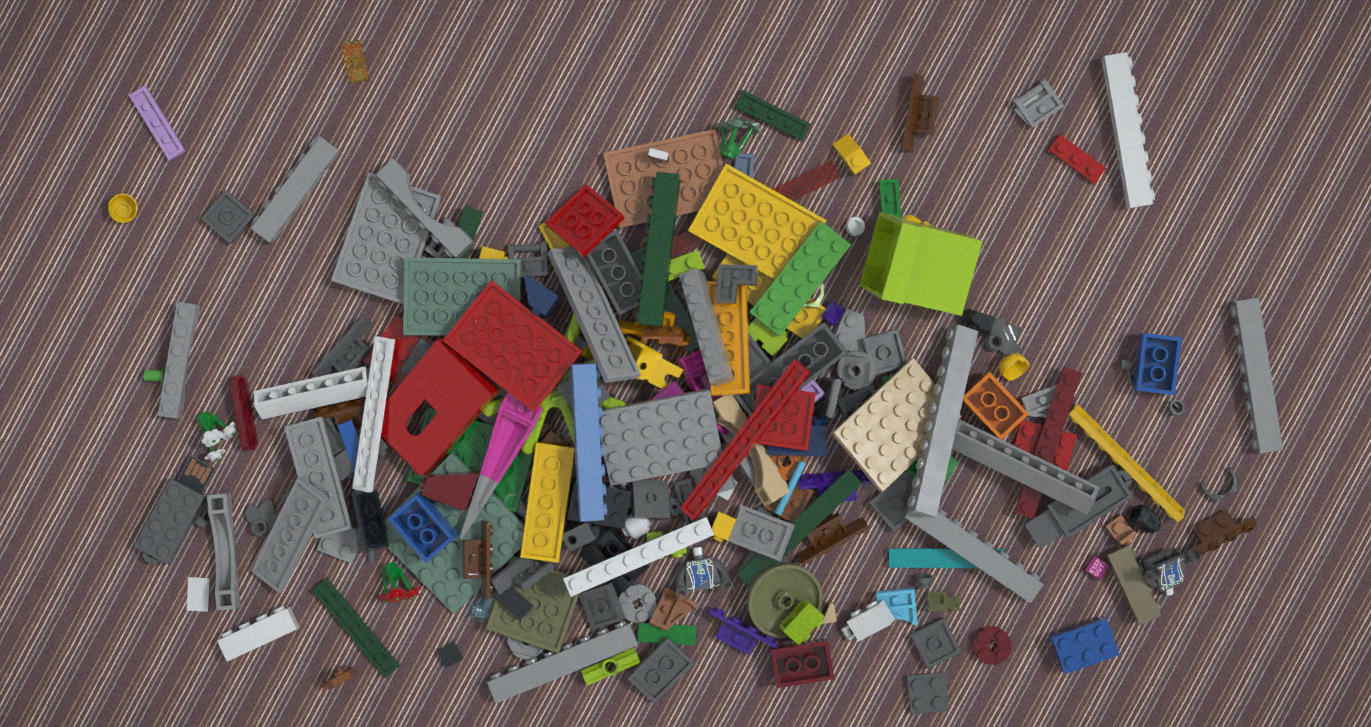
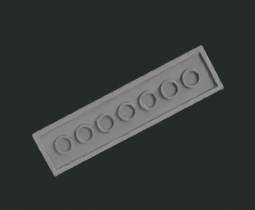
M572 247L550 249L547 254L604 382L637 379L641 373L588 256L586 255L583 258Z

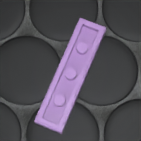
M143 86L131 93L129 97L168 161L186 152L147 86Z

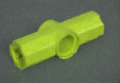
M633 647L582 669L581 672L588 686L640 663V659ZM607 662H614L616 669L609 671L606 669L605 664Z

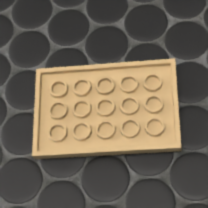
M914 358L902 366L832 432V435L879 492H883L921 455L922 450L920 446L926 434L925 424L930 416L929 407L934 399L933 389L935 383Z

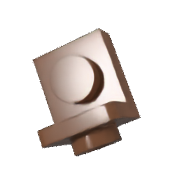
M1121 514L1105 525L1120 545H1128L1135 539L1133 536L1137 534Z

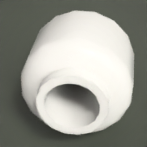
M631 513L626 517L625 527L622 530L626 536L630 535L633 539H637L649 532L651 522L649 519L632 518Z

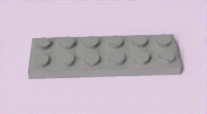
M323 417L284 427L298 478L303 477L330 498L313 532L315 539L352 529L353 525Z
M303 477L297 478L251 572L278 593L284 591L330 498Z

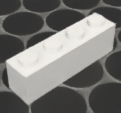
M284 606L273 610L274 614L269 617L267 614L256 618L257 622L250 625L247 622L238 626L240 630L234 633L230 630L221 634L222 638L217 642L226 661H230L300 628L291 607L285 609Z

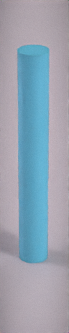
M799 460L788 483L790 492L781 497L775 513L782 515L806 465L805 462Z

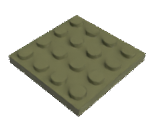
M512 556L510 558L508 566L512 564L514 561H516L518 558ZM555 570L548 572L547 575L540 578L525 591L516 584H513L512 587L528 600L533 607L520 621L496 599L486 629L559 654L579 594L570 597L563 578L569 575Z

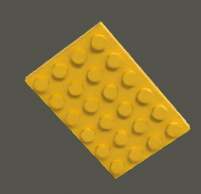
M725 164L688 231L747 265H757L758 271L775 280L820 221L826 223L827 220L730 165Z

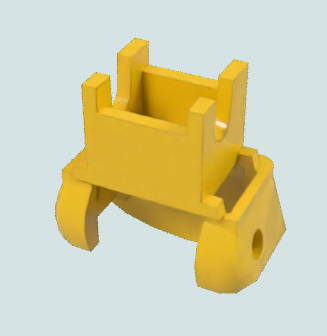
M627 336L626 340L630 341L628 347L641 373L637 379H644L664 389L669 385L664 381L667 374L680 377L683 369L663 359V354Z

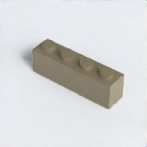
M1122 545L1105 553L1136 623L1142 625L1161 616L1159 612L1161 606L1158 600H1154L1152 597V587L1143 580L1145 572L1141 564L1138 565L1135 560L1137 554L1134 548L1129 547V545Z

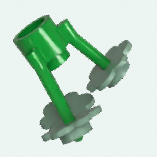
M740 118L728 119L727 122L715 124L714 129L722 131L719 150H721L720 155L735 159V156H739L741 149L752 132H756L759 135L762 134V130L759 129L760 125L752 120L748 122ZM738 127L749 128L737 147L734 139ZM731 131L730 140H726L725 143L726 132Z

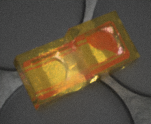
M361 39L342 43L350 84L369 80Z

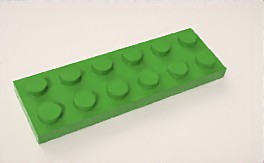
M820 221L749 313L777 335L781 336L851 244Z

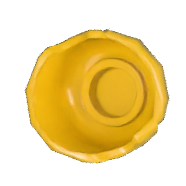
M125 193L115 195L108 204L109 215L116 222H131L136 217L138 211L136 200L131 195Z
M1011 353L1006 355L1000 362L999 372L1008 381H1012L1025 373L1029 367V362L1022 354Z

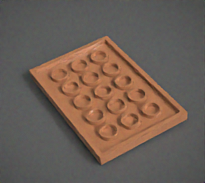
M716 129L603 153L614 206L625 217L619 224V228L647 223V217L652 212V208L649 207L650 196H654V189L651 188L652 178L656 177V172L680 174L681 182L676 216L698 212L724 168ZM653 148L667 152L669 154L667 162L648 157L649 150Z

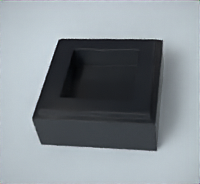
M455 642L437 650L445 668L463 659Z

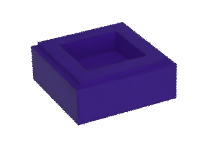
M831 301L821 317L835 326L845 310Z

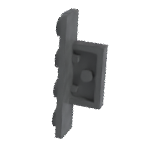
M361 317L356 321L349 332L316 365L312 374L315 377L328 375L334 368L338 372L355 369L372 351L361 338L373 326V323L365 317Z
M520 557L493 577L491 583L498 594H502L513 584H516L525 591L554 569V566L549 561Z

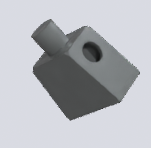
M580 522L563 532L561 551L568 548L571 552L595 540L602 533L598 524Z

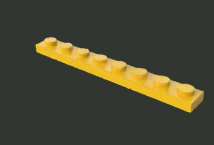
M1076 403L1069 412L1071 420L1075 424H1079L1084 429V433L1089 438H1093L1097 442L1098 447L1102 451H1106L1111 456L1112 461L1120 465L1130 475L1131 479L1133 478L1138 483L1142 491L1148 492L1152 496L1154 503L1158 506L1161 505L1165 509L1168 517L1175 519L1177 522L1183 519L1185 510Z

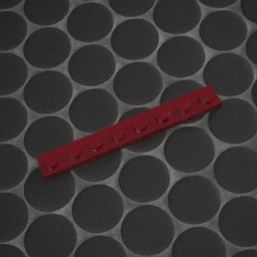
M1066 367L1062 368L1033 454L1051 464L1082 375L1081 372ZM1023 484L1014 513L1034 519L1042 493Z

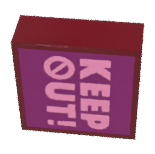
M1093 554L1083 571L1100 581L1110 564Z

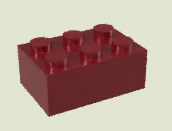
M827 638L802 642L800 645L794 643L777 646L776 649L770 647L777 688L834 679Z

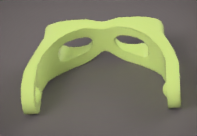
M824 284L820 286V297L815 302L805 304L803 307H821L824 296Z

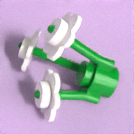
M203 412L197 417L196 421L204 434V438L201 440L202 443L211 450V453L204 457V459L211 460L212 462L218 461L222 458L221 454H224L226 450L219 449L215 451L213 445L219 443L220 438L227 440L233 437L237 432L236 422H232L227 426L219 420L216 414L211 415L210 412ZM215 423L224 429L223 433L214 429L216 427Z

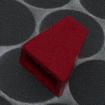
M468 471L431 474L423 479L421 495L465 511L469 508L481 472Z

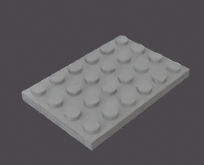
M368 172L331 281L404 305L405 257H422L430 230H424L418 224L419 219L415 215L412 217L404 209L406 205L402 201L400 203L392 197L391 194L393 192L390 188L385 189L378 182L380 178L376 174ZM412 187L418 204L434 219L442 197Z
M710 388L602 409V418H599V425L603 427V437L600 438L604 447V458L611 486L710 467L722 454Z

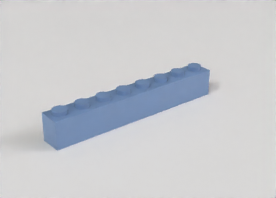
M596 363L570 364L578 519L581 522L604 520V515H607V505L603 503V496L606 495V485L602 484V476H605V466L601 464V457L604 456V447L600 445V437H603V427L599 425V418H602V408L598 406V398H601L600 386H597L600 370L596 367Z

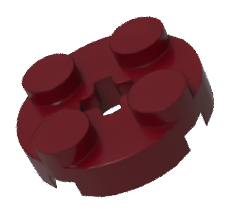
M997 626L982 628L974 636L972 648L977 658L988 665L1000 664L1007 660L1012 647L1008 634ZM990 640H994V643L997 644V647L992 651L987 647V644H990Z

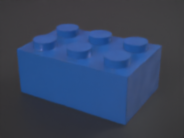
M1139 333L1132 390L1175 395L1182 344L1181 337Z
M420 491L388 520L423 561L427 563L459 534L427 497L421 495L422 491Z
M1104 616L1049 635L1061 671L1064 674L1120 655L1108 620Z

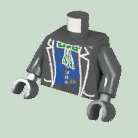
M703 546L692 548L693 559L686 560V564L680 567L676 577L677 590L675 592V599L678 601V595L682 594L685 601L689 592L722 587L724 593H726L725 589L727 586H731L733 591L735 588L727 568L719 559H713V556L705 557Z
M1175 547L1167 549L1143 560L1146 569L1143 580L1151 587L1162 591L1163 595L1170 596L1174 593L1173 587L1184 581V573L1188 564L1199 561L1202 556L1198 549H1195L1193 552L1187 551L1186 554H1183Z

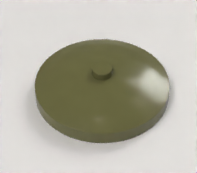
M795 563L775 564L762 571L751 584L747 596L749 616L763 633L775 638H790L782 631L779 625L800 604L803 598H806L821 611L823 604L822 588L817 578L807 568Z

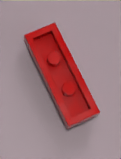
M1059 134L1048 149V151L1093 184L1097 182L1106 170L1103 165L1061 134Z

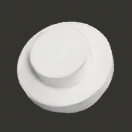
M852 217L847 221L846 230L850 235L858 236L864 232L865 223L861 218Z

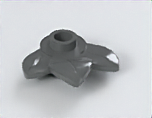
M1003 318L994 321L991 333L986 337V346L992 351L1000 350L1006 355L1019 352L1021 348L1014 341L1018 338L1021 328L1015 325L1006 326ZM993 338L998 339L997 345L992 344Z
M271 500L264 501L258 508L249 505L246 510V519L251 523V532L258 537L265 536L269 530H272L279 514H275V507ZM259 523L264 526L262 531L257 528Z

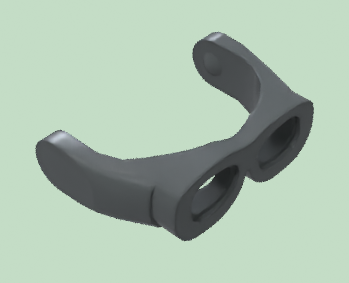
M1231 467L1228 468V471L1232 477V484L1226 493L1222 495L1212 494L1207 490L1203 482L1200 483L1204 493L1213 502L1239 490L1236 475Z

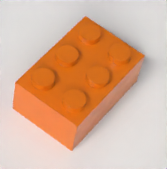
M986 372L964 393L963 403L995 437L1001 440L1029 415L990 372Z

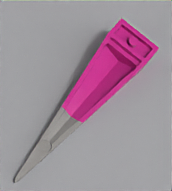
M701 350L680 358L677 362L680 368L683 369L682 372L686 377L685 381L692 392L710 388L711 393V384ZM711 396L712 403L723 396ZM717 424L718 432L728 446L735 435L725 427ZM747 454L740 463V466L755 488V471Z
M507 392L497 415L460 539L464 538L530 436L544 408L539 407L534 413Z

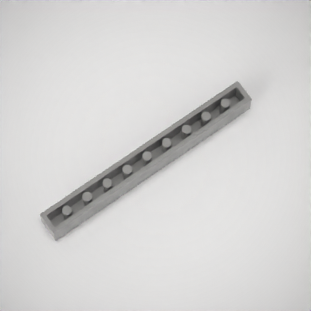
M961 325L951 326L946 333L947 342L941 354L943 359L937 371L939 377L933 389L934 399L929 407V420L925 424L926 434L921 442L920 449L922 451L916 463L917 473L912 481L913 491L908 499V512L927 518L937 517L978 331Z

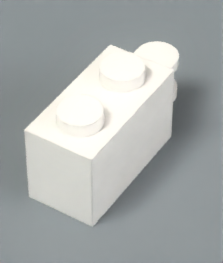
M874 600L866 605V609L861 611L859 608L850 614L851 618L847 621L848 624L841 628L847 641L856 637L859 642L891 625L895 618L884 600L879 602Z

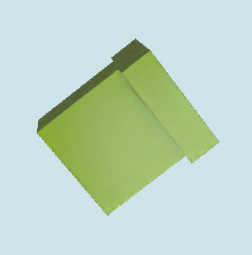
M879 212L859 286L883 300L900 304L905 302L962 316L983 241L967 234Z

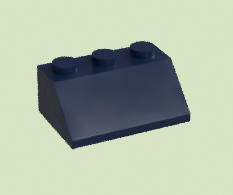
M526 274L524 279L528 302L532 307L531 311L540 318H543V316L548 318L561 299Z
M812 416L807 451L768 445V455L826 456V417Z

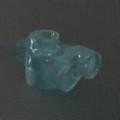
M493 592L490 593V599H486L481 595V602H474L471 612L472 618H477L481 623H487L495 597L492 595Z

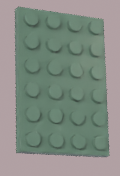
M405 257L403 335L447 336L491 280L521 302V259Z

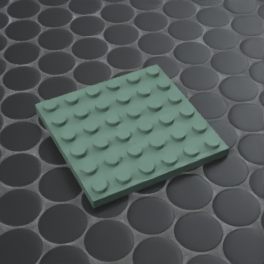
M453 452L432 474L468 472L472 470ZM421 485L388 518H390L395 512H397L416 494H418L420 491H423V489H421ZM494 493L491 494L463 539H460V535L469 508L463 511L428 498L459 535L427 563L423 561L388 518L384 521L389 541L388 548L453 614L481 588V578H463V540L481 539V520L489 521L493 527V535L490 536V544L493 546V554L490 555L493 573L490 574V578L522 547L525 524Z

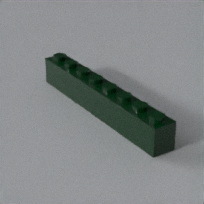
M656 172V177L652 178L651 188L654 189V196H650L649 207L652 208V212L647 217V226H650L649 234H645L644 242L647 245V252H643L642 264H645V269L640 274V283H643L642 291H638L637 301L640 302V309H636L635 321H638L639 327L663 329L681 182L680 174Z

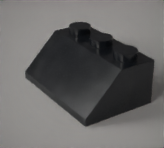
M378 490L372 492H352L348 496L349 507L352 513L353 526L360 553L389 547Z
M608 526L579 555L589 566H593L633 547L615 527ZM646 564L605 583L612 582L618 597L650 566Z

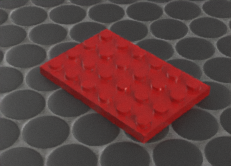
M492 280L443 339L445 344L534 413L570 369V364H574L583 353L580 348Z

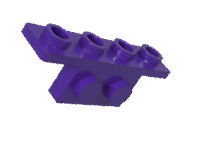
M847 470L800 475L798 480L799 489L817 488L818 499ZM862 470L852 471L862 484H873ZM857 489L844 501L857 500Z
M709 607V614L723 620L715 636L716 638L750 655L757 640L776 649L777 643L774 642V637L767 634L763 636L757 633V628L751 625L746 627L740 624V619L734 616L729 618L723 615V610L714 607V609Z

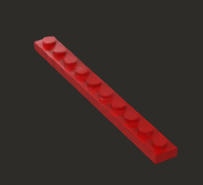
M793 360L680 507L693 521L697 520L811 373L798 360Z

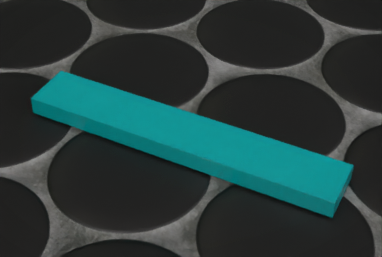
M889 548V568H978L950 548ZM992 548L996 552L1000 550L1004 552L1003 548Z

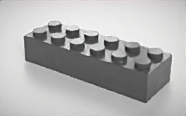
M824 322L751 378L750 394L734 396L749 416H751L754 412L758 384L774 386L793 360H798L811 372L798 390H801L846 355L848 351Z

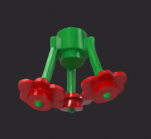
M388 563L382 567L384 594L376 596L377 599H381V602L385 603L399 602L407 598L409 600L415 599L419 595L422 587L418 586L412 589L403 574L402 568H398L397 563ZM399 576L407 587L408 592L404 588H396L395 581L399 579ZM388 582H391L392 589L389 591L390 593H388Z

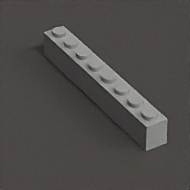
M1259 298L1233 301L1232 306H1230V313L1235 319L1233 332L1238 338L1236 350L1237 354L1241 357L1239 369L1240 373L1244 376L1242 388L1243 392L1247 395L1245 407L1246 411L1250 414L1248 426L1249 430L1253 433L1251 445L1253 450L1260 454L1283 450L1260 301Z
M959 420L952 446L953 450L1086 515L1089 513L1100 487L962 420Z
M909 506L902 514L906 519L1029 603L1033 601L1044 585L1039 581L1041 579L1040 576L1032 571L1030 574L1024 571L1025 566L1018 561L1012 563L1008 560L1009 555L1002 550L999 552L993 550V544L985 539L983 542L977 539V533L971 529L966 531L961 528L963 524L955 518L950 520L945 517L947 513L942 509L938 508L937 517L932 518L908 512Z
M619 622L614 625V629L608 631L605 628L596 632L597 636L590 638L588 635L580 638V643L575 645L568 643L561 646L562 650H560L559 654L548 651L543 654L544 657L537 660L534 657L525 661L526 665L519 667L517 664L508 668L509 672L504 674L497 672L491 675V679L488 680L487 684L495 703L638 646L639 643L631 623Z

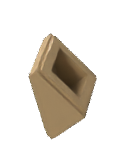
M829 601L826 607L822 624L837 621L835 605L832 601Z

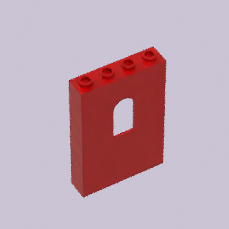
M444 338L436 340L385 404L381 436L390 447L399 453L400 458L407 461L412 466L413 471L421 476L429 474L499 392L470 362L443 342ZM426 400L438 413L419 435H412L407 430V421L422 402Z

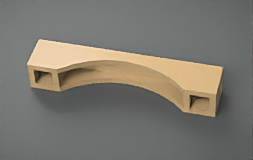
M727 395L713 402L716 424L725 427L736 436L748 420V416L740 408L738 400L733 395ZM756 443L750 450L749 455L755 471V491L765 507L790 491L786 481L780 476L776 464L770 459L766 447Z

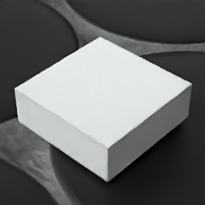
M653 148L648 153V157L667 162L669 156L667 152Z

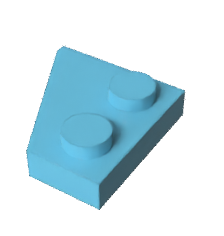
M914 587L875 591L876 601L884 600L894 618L918 625Z

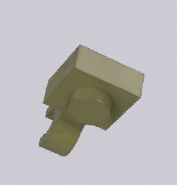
M927 592L928 611L947 612L948 608L953 611L960 610V596L949 597L947 592Z

